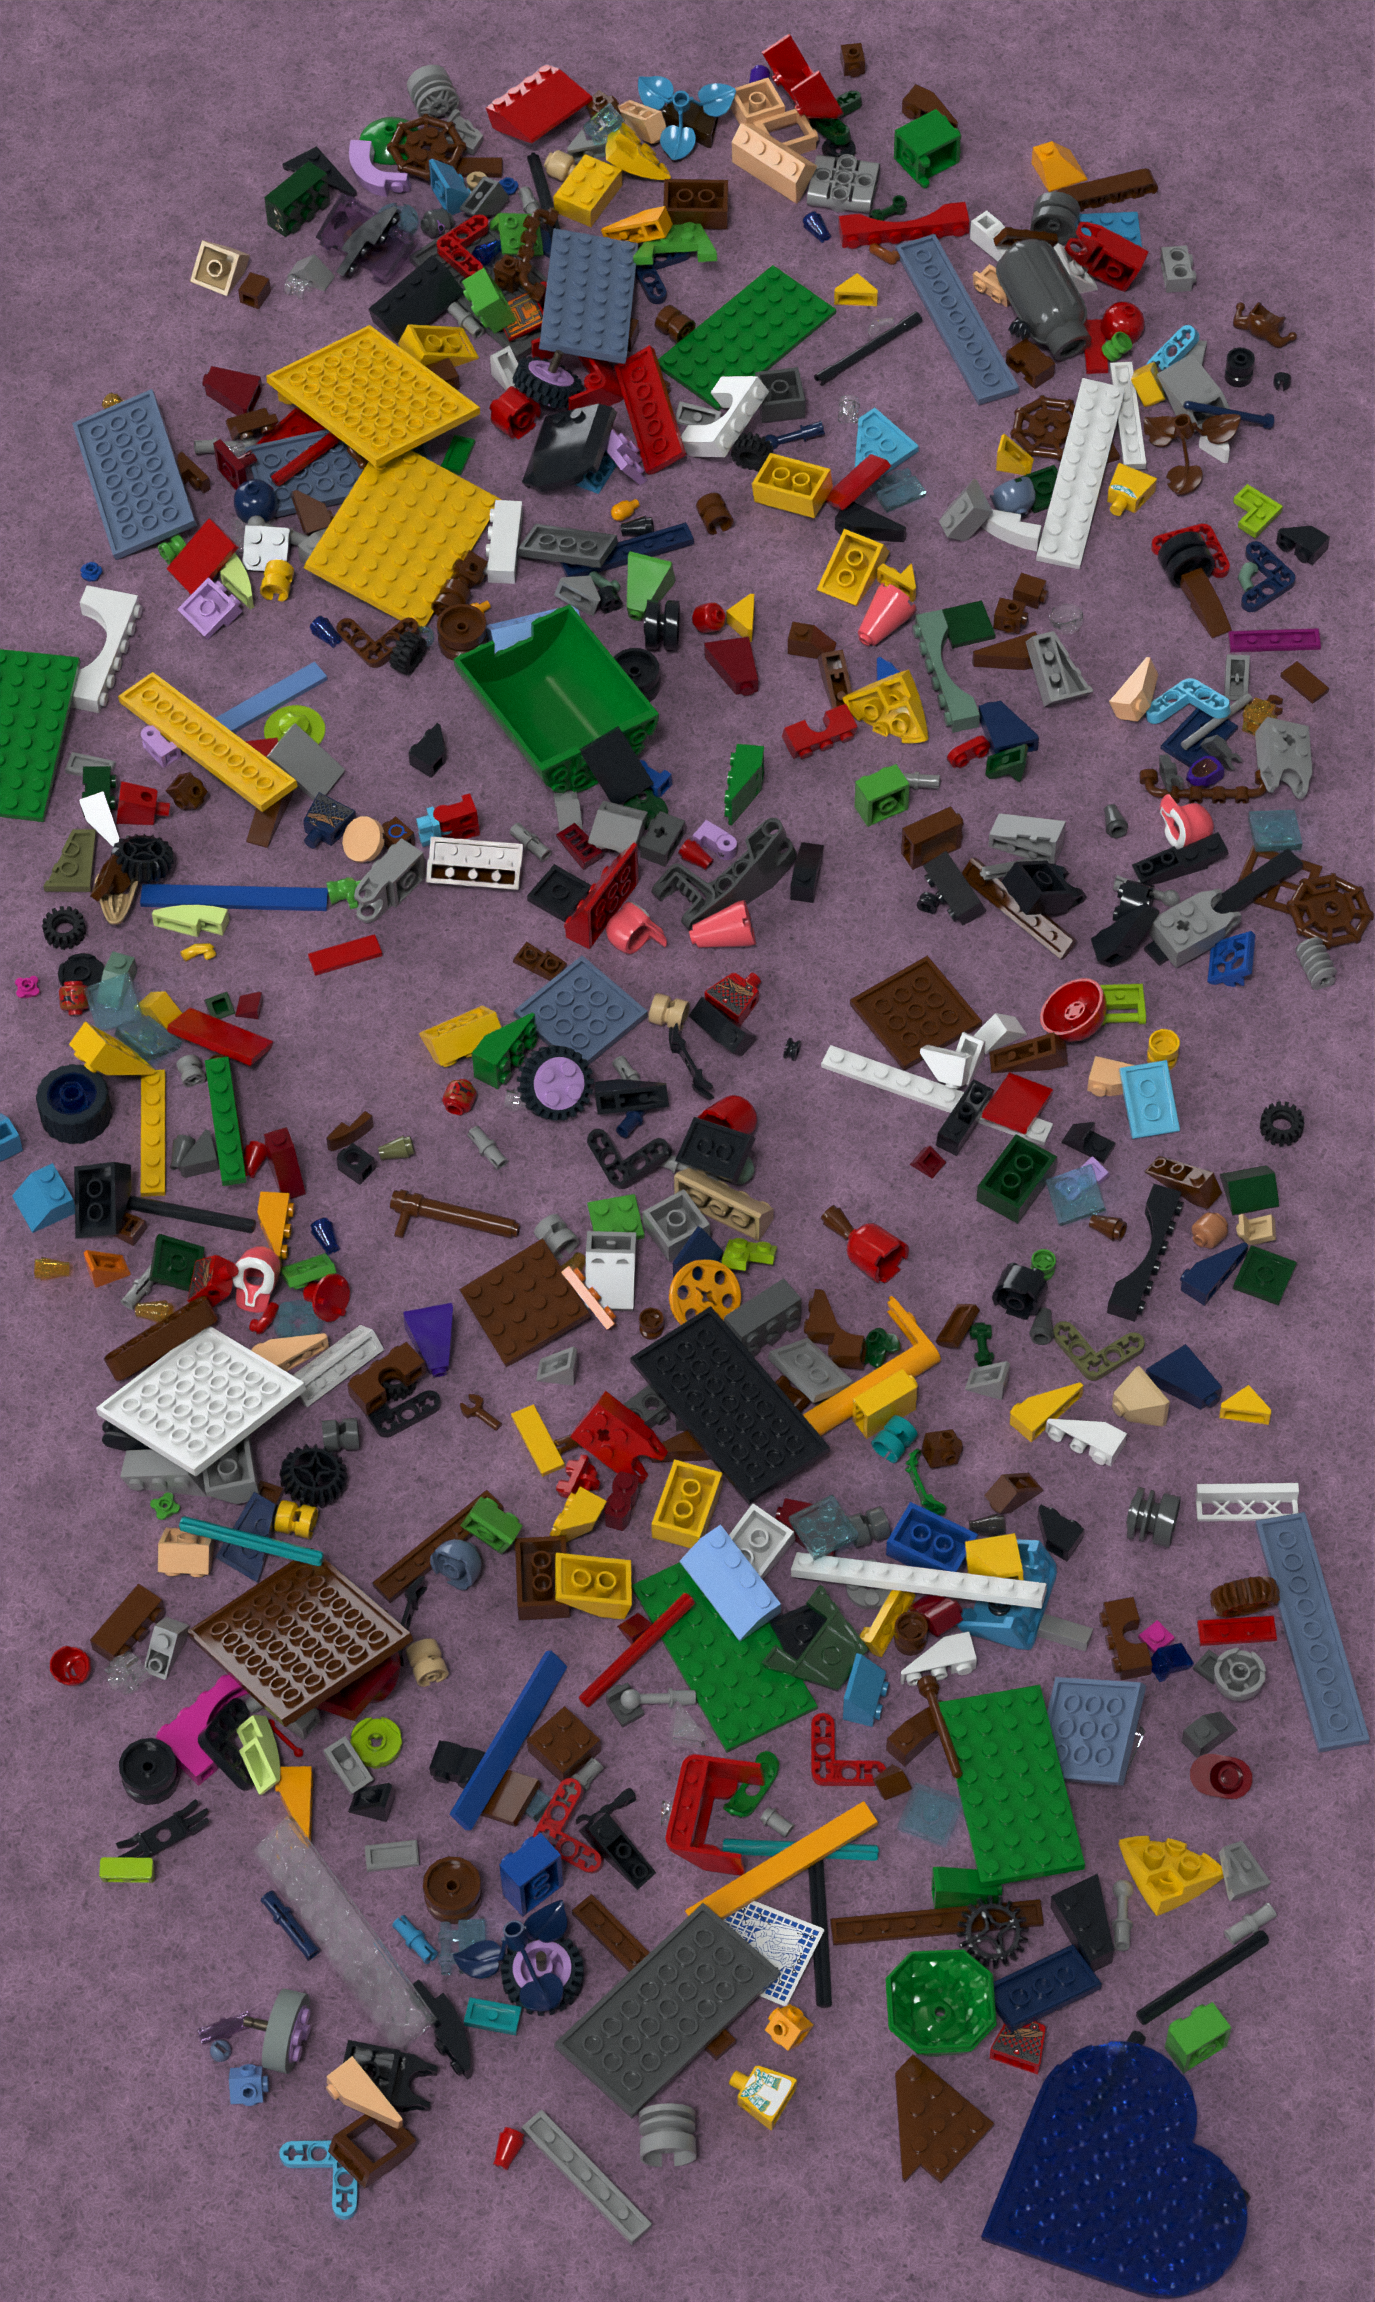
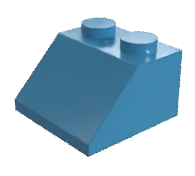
M435 159L429 160L431 189L443 209L451 213V215L462 212L459 208L471 194L470 188L465 187L462 175L457 174L453 166Z
M53 1163L32 1172L12 1195L32 1233L75 1214L74 1200Z
M856 1653L844 1696L843 1720L873 1727L875 1719L880 1720L883 1705L879 1703L881 1696H887L889 1682H886V1671L862 1654Z

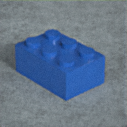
M910 1502L887 1540L886 1555L907 1566L963 1573L967 1566L965 1542L977 1540L978 1534Z
M542 1833L526 1839L519 1850L515 1853H508L501 1860V1864H499L503 1896L522 1917L563 1886L561 1855Z

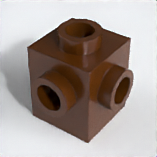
M600 90L592 96L593 100L585 105L591 120L596 124L600 123L606 128L612 123L615 116L619 117L621 115L617 99L612 95H606Z
M505 254L494 265L495 283L500 288L514 294L521 285L519 273L514 271L519 259Z
M469 550L461 558L456 559L451 568L454 571L450 578L463 582L469 589L474 585L478 586L485 577L483 571L488 561Z
M999 598L994 614L993 629L1020 634L1022 626L1027 625L1029 613L1025 612L1026 603Z
M191 772L179 774L166 789V792L174 800L175 805L184 810L198 808L204 802L203 797L208 792L203 786L202 781L194 777Z
M953 1429L925 1433L921 1452L930 1468L958 1464L960 1454L963 1451V1444Z

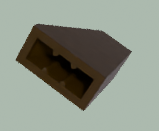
M672 102L663 107L662 115L665 119L666 127L671 125L679 127V114ZM690 103L689 110L683 113V128H692L695 132L696 142L711 148L719 117L708 116L704 112L703 106L699 107Z

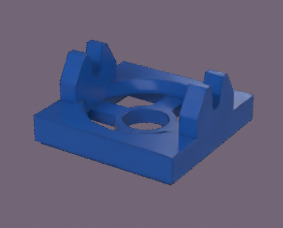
M1252 931L1225 938L1215 943V946L1210 951L1207 981L1209 984L1224 983L1226 986L1236 987L1237 982L1244 986L1245 976L1252 974L1256 936ZM1234 952V957L1230 961L1225 962L1226 956ZM1244 957V961L1241 964V966L1236 969H1233L1234 963H1236V961L1239 958ZM1222 963L1225 965V972L1223 973L1218 970V965Z

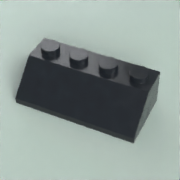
M431 255L368 309L373 323L398 343L408 324L429 325L448 309L452 303L460 299L464 295V290L448 268Z

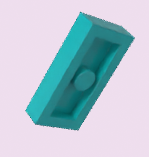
M469 1997L464 2026L516 2036L522 2007Z

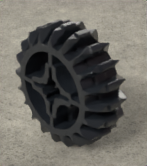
M145 833L143 835L135 834L132 837L126 835L125 839L121 838L119 842L114 843L111 856L114 854L119 857L116 862L118 865L122 864L121 871L127 873L131 882L139 881L141 883L142 881H147L150 883L151 880L159 881V878H166V874L171 872L174 864L173 851L169 843L163 841L161 837L155 838L154 835L146 836Z
M305 1444L303 1450L296 1447L294 1453L289 1452L286 1459L282 1462V1469H280L279 1473L281 1478L280 1484L281 1487H285V1495L291 1494L292 1501L298 1499L301 1506L304 1503H309V1506L313 1507L314 1504H318L322 1508L324 1502L331 1505L334 1499L338 1500L341 1493L345 1490V1483H347L348 1479L346 1465L342 1464V1457H336L335 1450L329 1453L326 1446L323 1449H319L317 1444L313 1448H309Z
M988 1896L986 1900L987 1905H984L983 1900L979 1898L977 1899L979 1908H976L971 1903L968 1905V1909L972 1913L971 1915L967 1912H962L961 1916L967 1922L959 1921L957 1923L958 1927L965 1929V1931L958 1932L956 1934L957 1937H965L966 1940L961 1942L959 1947L964 1948L968 1945L970 1949L966 1952L970 1955L973 1952L976 1955L975 1959L977 1961L980 1958L984 1959L982 1965L987 1968L989 1961H992L993 1969H997L999 1965L998 1960H1001L1003 1966L1006 1967L1009 1965L1007 1956L1013 1961L1018 1959L1017 1955L1013 1952L1014 1950L1023 1953L1024 1948L1018 1945V1943L1028 1942V1938L1020 1936L1021 1933L1029 1931L1028 1927H1020L1019 1925L1024 1923L1026 1918H1016V1915L1021 1911L1020 1908H1016L1013 1912L1009 1910L1013 1904L1012 1901H1008L1004 1907L1001 1906L1003 1902L1002 1897H998L996 1904H993L992 1896ZM988 1911L1000 1912L1010 1921L997 1923L989 1915ZM981 1914L983 1930L977 1935L971 1936L973 1920L977 1915ZM988 1925H992L993 1929L995 1927L997 1929L1004 1927L996 1935V1939H992V1936L990 1938L988 1936L981 1938L989 1930ZM1013 1929V1942L1009 1949L1005 1951L1002 1946V1934ZM984 1941L989 1942L997 1954L986 1953L975 1944Z

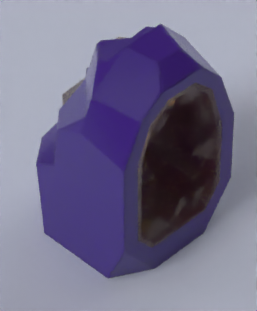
M1204 756L1193 763L1187 772L1186 780L1192 786L1214 785L1223 778L1225 769L1214 756Z

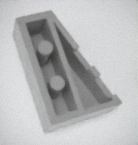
M1054 631L1032 636L1026 641L1044 707L1085 697L1093 692L1091 686H1088L1081 676L1079 668H1076L1069 658V653Z
M999 813L989 834L988 847L1025 859H1031V861L1047 860L1050 864H1056L1064 845L1066 821Z
M153 1449L126 1451L120 1477L130 1489L136 1491L145 1489L207 1497L203 1472L195 1477Z

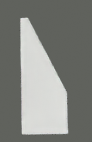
M104 792L80 799L86 821L114 847V843L119 842L120 838Z

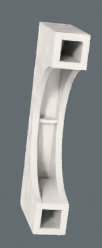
M86 586L80 601L82 615L96 620L105 629L107 638L99 656L88 666L79 670L71 708L99 713L101 707L107 704L108 689H112L114 686L115 671L121 669L122 653H127L129 646L128 638L129 635H134L136 627L134 622L136 618L141 617L142 605L139 604L138 595Z

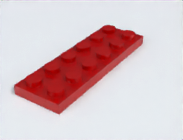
M649 345L627 358L625 364L618 363L614 368L636 442L640 449L639 452L645 472L648 475H652L686 456V451L655 349Z

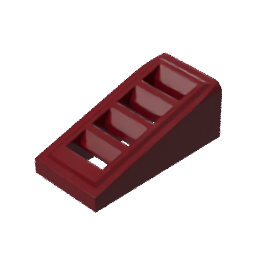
M576 823L556 834L558 840L583 870L602 859L603 851L595 847V845L588 843L589 836ZM574 831V836L570 837L569 839L565 837L566 835ZM579 838L580 841L573 845L571 843ZM584 844L586 847L579 851L577 848ZM587 851H590V852H591V853L588 854L587 856H584V855H583V854L586 853Z

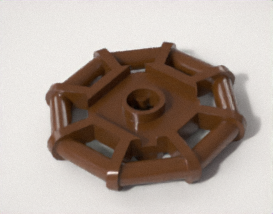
M428 114L404 123L399 122L391 142L387 144V151L391 153L397 164V170L400 173L405 172L423 178L425 181H430L429 160L431 159L453 166L457 170L456 166L463 152L466 151L467 145L462 141L456 130V124L452 121L447 122L428 116ZM424 125L423 129L414 132L410 131V129ZM435 127L441 128L443 130L439 132ZM449 134L454 144H448L446 137ZM404 135L407 138L406 143L403 145H399L400 140ZM424 146H430V151L421 148H423ZM400 153H405L408 160H403ZM448 153H453L450 160L445 158ZM416 164L422 165L423 169L414 166H416Z
M1040 395L1035 401L1023 407H1018L1014 412L1015 420L1013 429L1010 432L1011 438L1015 439L1031 457L1036 456L1061 461L1064 448L1061 449L1060 447L1067 440L1071 424L1068 412L1073 415L1075 409L1074 401L1071 399L1048 398ZM1047 406H1048V407H1055V408H1062V410H1061V411H1058V410L1047 409ZM1041 407V409L1036 411L1035 415L1032 416L1029 414L1032 411ZM1023 419L1029 422L1028 429L1022 430ZM1053 426L1055 429L1049 432L1048 428L1045 427ZM1029 436L1032 438L1035 444H1031L1025 437ZM1040 447L1053 448L1054 450L1043 449Z
M1336 873L1300 880L1299 887L1286 906L1297 928L1296 933L1309 939L1320 937L1323 940L1322 945H1325L1326 949L1329 950L1331 947L1361 942L1364 931L1370 921L1374 920V913L1370 910L1364 895V888L1336 876ZM1328 884H1329V887L1320 888V889H1317V888H1316V887H1318V886H1323V885H1328ZM1335 886H1337V887H1339V888H1341V889H1343V890H1345V891H1347V892H1349V893L1344 892V894H1342V893L1338 892L1339 889L1336 888ZM1306 892L1311 895L1308 902L1301 901ZM1353 899L1357 900L1360 909L1355 908ZM1327 906H1330L1331 909H1336L1334 913L1327 912ZM1300 910H1305L1309 918L1305 923ZM1353 918H1360L1361 920L1356 928H1354L1350 923ZM1315 926L1317 931L1326 932V937L1310 928ZM1344 930L1347 935L1332 937L1334 932Z

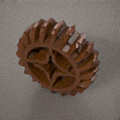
M1272 1577L1241 1578L1240 1580H1233L1214 1588L1210 1593V1602L1214 1614L1224 1618L1240 1617L1272 1608L1280 1601V1591L1276 1580Z

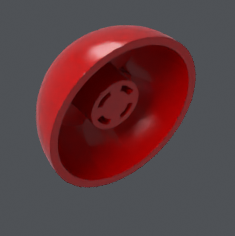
M1089 978L1075 979L1061 985L1047 998L1041 1009L1040 1023L1048 1034L1055 1032L1063 1041L1067 1042L1081 1041L1092 1036L1101 1027L1106 1016L1107 1001L1103 989L1096 981Z

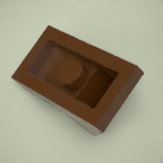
M180 452L177 463L184 485L189 482L194 490L199 489L203 494L211 490L209 477L183 452Z
M114 854L102 866L90 895L96 901H99L104 894L108 896L111 891L116 894L123 893L131 883L127 873L121 871L122 864L118 865L116 862L119 857Z

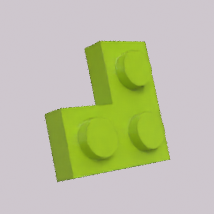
M1248 484L1233 500L1234 504L1248 512L1238 522V528L1255 539L1283 509L1282 505Z
M743 1238L729 1239L722 1257V1264L726 1265L729 1269L746 1271L749 1261L773 1265L777 1246L771 1245L768 1242H747Z

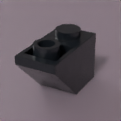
M1313 526L1280 528L1277 533L1276 544L1282 551L1287 552L1296 543L1294 555H1296L1299 561L1307 562L1313 566L1328 550L1330 536Z
M438 723L432 729H428L423 738L417 744H414L408 753L410 765L430 778L445 764L441 725Z
M1041 1504L1038 1508L1037 1519L1045 1548L1067 1562L1083 1540L1084 1528L1078 1522L1061 1516L1054 1508H1047Z

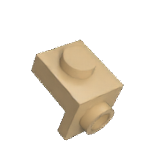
M1244 1214L1239 1215V1224L1236 1225L1237 1234L1248 1245L1276 1240L1275 1218L1272 1214L1249 1220Z

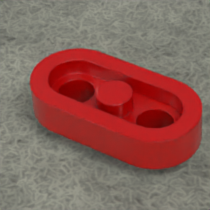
M977 736L952 749L947 755V761L953 768H962L970 760L986 756L989 752L990 743L985 736Z

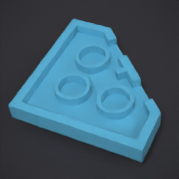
M876 408L858 418L855 468L870 454L886 459L890 463L891 468L882 475L884 476L919 452V446Z

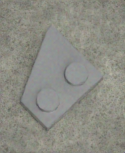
M454 109L447 122L452 121L456 124V130L462 141L467 145V149L464 152L474 155L483 142V135L478 129L473 127L468 119L465 121L460 116L458 109ZM449 134L446 140L448 144H454Z
M1243 1841L1227 1845L1219 1852L1227 1895L1230 1901L1267 1889L1271 1884Z

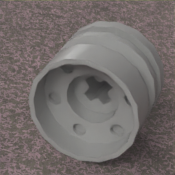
M439 65L423 66L414 71L409 77L406 84L407 91L420 117L428 114V116L434 118H446L451 115L454 109H457L459 96L444 67Z
M674 2103L657 2104L643 2108L639 2112V2133L643 2136L640 2139V2161L649 2166L662 2167V2154L674 2153V2166H684L696 2160V2138L692 2135L695 2132V2111L689 2106Z

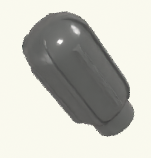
M1038 239L1015 242L1014 245L1005 251L996 266L998 281L1019 319L1025 321L1030 326V337L1039 344L1047 345L1056 360L1063 361L1078 355L1089 346L1092 339L1084 326L1087 320V308L1083 298L1057 252L1049 243Z

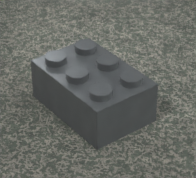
M783 1278L724 1316V1322L752 1356L755 1357L763 1346L775 1344L780 1339V1335L786 1331L793 1332L799 1327L802 1299Z

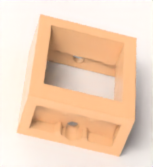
M796 109L753 122V125L767 134L798 124L805 136L783 142L782 144L798 154L816 150V142L819 140L817 131L811 128L809 118H806L805 115L801 117Z

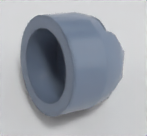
M220 2039L212 2043L210 2055L213 2060L224 2062L231 2056V2046L227 2041ZM219 2045L227 2052L223 2054L216 2046Z

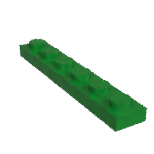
M229 1057L205 1060L222 1186L247 1183Z

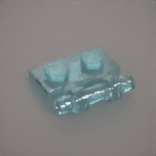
M909 468L902 471L898 469L892 475L885 478L880 477L869 487L871 492L877 491L876 498L886 512L926 496V490L916 476L910 477L911 471Z
M485 1919L458 1920V1930H451L450 1922L440 1923L438 1942L441 1945V1954L438 1955V1964L441 1966L442 1975H450L452 1973L451 1965L456 1964L453 1954L458 1952L451 1953L452 1942L459 1941V1952L476 1942L486 1940ZM459 1968V1973H460V1974H465V1973L462 1972V1971L460 1970V1968Z

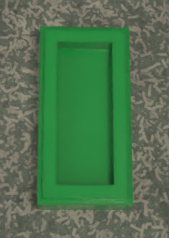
M454 435L441 467L454 474L462 475L476 443L475 439Z

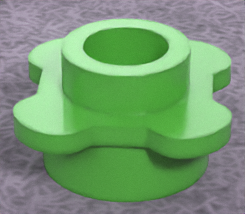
M167 1492L163 1497L153 1499L150 1502L151 1508L155 1509L156 1516L160 1520L171 1517L180 1510L179 1504H176L173 1500L172 1493Z

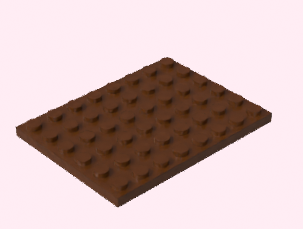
M325 1558L321 1566L296 1560L291 1561L188 1630L190 1639L284 1727L296 1722L298 1718L318 1707L329 1697L337 1694L341 1689L359 1679L363 1674L414 1641L407 1629Z

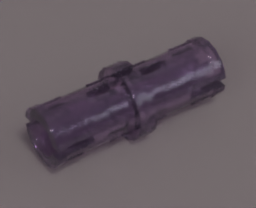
M245 2011L227 2019L222 2017L218 2022L197 2028L201 2044L205 2045L223 2037L228 2039L231 2038L232 2034L249 2029V2027L243 2026L245 2016H250L249 2012Z

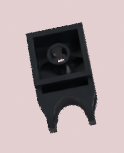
M1047 860L1015 862L1001 881L1006 887L1008 894L1015 899L1020 910L1026 915L1066 913L1073 907L1083 903L1087 898L1082 889L1073 887L1065 881L1066 876L1070 874L1065 867L1050 864Z
M348 2040L343 2063L353 2056L366 2074L373 2072L374 2078H371V2080L397 2112L429 2111L430 2102L413 2094L410 2091L409 2085L417 2077L437 2076L438 2066L427 2063L414 2054L401 2052V2050Z

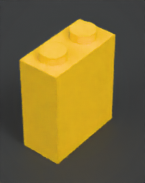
M901 1369L853 1398L852 1421L866 1439L883 1430L892 1416L904 1417L916 1410L918 1384L912 1375L908 1376Z

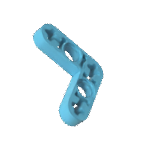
M1190 325L1181 327L1149 359L1147 364L1155 362L1163 371L1180 361L1199 341V332ZM1187 333H1190L1191 336L1189 340L1186 337ZM1180 341L1184 346L1182 347L1177 342ZM1172 347H1177L1176 355L1169 357V350Z
M1188 678L1182 680L1152 701L1151 707L1146 711V718L1149 723H1161L1190 703L1210 716L1221 719L1231 713L1230 702L1228 698L1198 680ZM1203 697H1210L1209 699H1206V700H1200V698H1203ZM1177 699L1176 702H1168L1169 700Z
M332 2140L290 2141L283 2144L279 2152L280 2159L283 2165L288 2168H333V2212L339 2219L347 2220L352 2218L357 2212L358 2182L353 2178L351 2185L347 2187L339 2185V2177L349 2173L328 2152ZM303 2148H307L308 2161H304L303 2155H296L294 2160L291 2161L285 2154H288L290 2149H295L297 2154H304ZM318 2148L324 2149L327 2152L325 2159L315 2161L311 2157L314 2150ZM342 2193H347L348 2204L352 2205V2207L347 2208V2212H342L341 2208L337 2207L343 2203Z

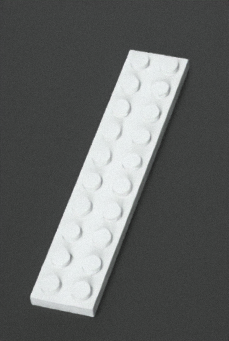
M1082 378L1036 561L1080 569L1125 391L1124 387Z

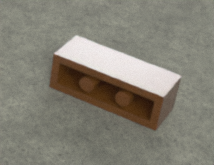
M138 1583L90 1639L92 1650L114 1665H117L121 1660H127L134 1644L137 1641L142 1642L147 1636L148 1628L152 1623L156 1624L162 1619L165 1610L163 1600Z

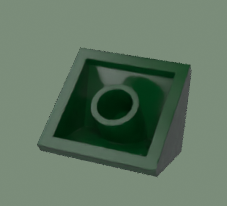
M1267 1165L1219 1174L1232 1216L1279 1207L1275 1172Z

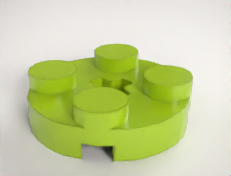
M370 1717L360 1721L354 1727L350 1744L365 1766L379 1769L397 1759L401 1752L402 1739L400 1730L393 1721L381 1717V1719H372ZM381 1738V1745L379 1747H372L371 1739L378 1740Z

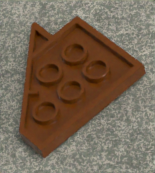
M912 2054L895 2073L902 2180L906 2182L921 2166L941 2184L994 2127L995 2123Z

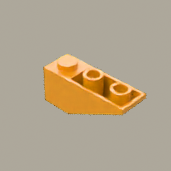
M260 1191L257 1210L259 1224L270 1249L278 1256L282 1267L281 1259L288 1258V1245H283L282 1242L283 1238H291L292 1225L288 1224L289 1217H294L295 1204L291 1203L289 1193Z

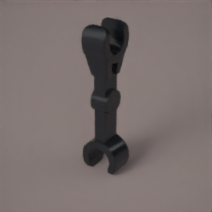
M627 1788L614 1799V1802L604 1805L593 1815L582 1814L578 1816L576 1825L584 1820L589 1822L598 1813L607 1812L610 1815L617 1808L621 1809L635 1802L634 1791L631 1788Z

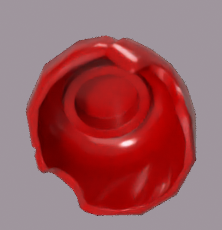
M63 1646L54 1652L50 1660L51 1674L58 1682L64 1685L77 1686L84 1683L92 1670L90 1657L85 1651L76 1647ZM72 1667H73V1669H74V1671H75V1673H76L77 1676L72 1675V1673H71Z

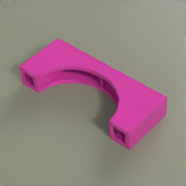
M227 1674L222 1675L217 1680L216 1685L209 1691L202 1692L196 1702L189 1708H183L178 1713L177 1718L170 1724L163 1725L156 1735V1739L163 1741L171 1747L177 1765L198 1786L218 1770L217 1765L199 1746V1733L226 1703L233 1698H240L249 1694Z

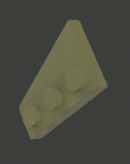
M72 829L62 849L61 857L54 864L52 874L43 886L44 892H91L97 837L96 829Z

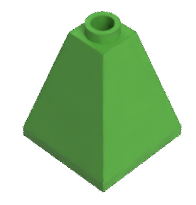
M629 551L627 576V611L629 618L636 621L644 619L647 600L655 599L661 601L676 581L672 562Z

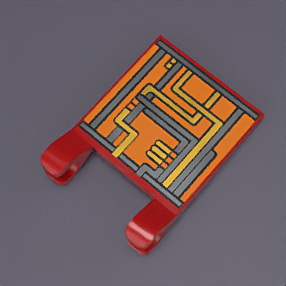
M545 281L541 282V284L545 285V290L542 297L545 296L547 283ZM529 292L508 301L516 318L515 322L503 328L509 342L542 326L543 310L539 301L529 298Z

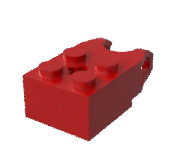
M1080 222L1075 231L1079 238H1069L1064 249L1079 265L1088 269V274L1117 290L1126 292L1141 270L1149 251L1101 225ZM1081 228H1088L1091 231V236L1083 234ZM1076 244L1082 250L1075 252L1071 249L1070 245Z
M606 1390L580 1420L570 1435V1438L618 1474L620 1471L637 1475L638 1483L641 1484L646 1480L648 1473L637 1456L646 1455L662 1461L668 1453L654 1431L644 1424L645 1421Z

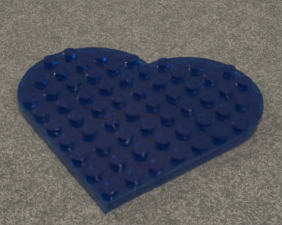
M1109 2041V2044L1089 2045L1073 2052L1071 2057L1060 2065L1057 2064L1043 2082L982 2232L981 2239L993 2245L1141 2296L1156 2299H1174L1190 2296L1207 2289L1219 2281L1232 2268L1246 2240L1248 2212L1244 2192L1235 2174L1229 2170L1223 2163V2160L1217 2155L1194 2143L1198 2128L1197 2108L1193 2091L1185 2076L1180 2073L1171 2060L1154 2049L1132 2042Z

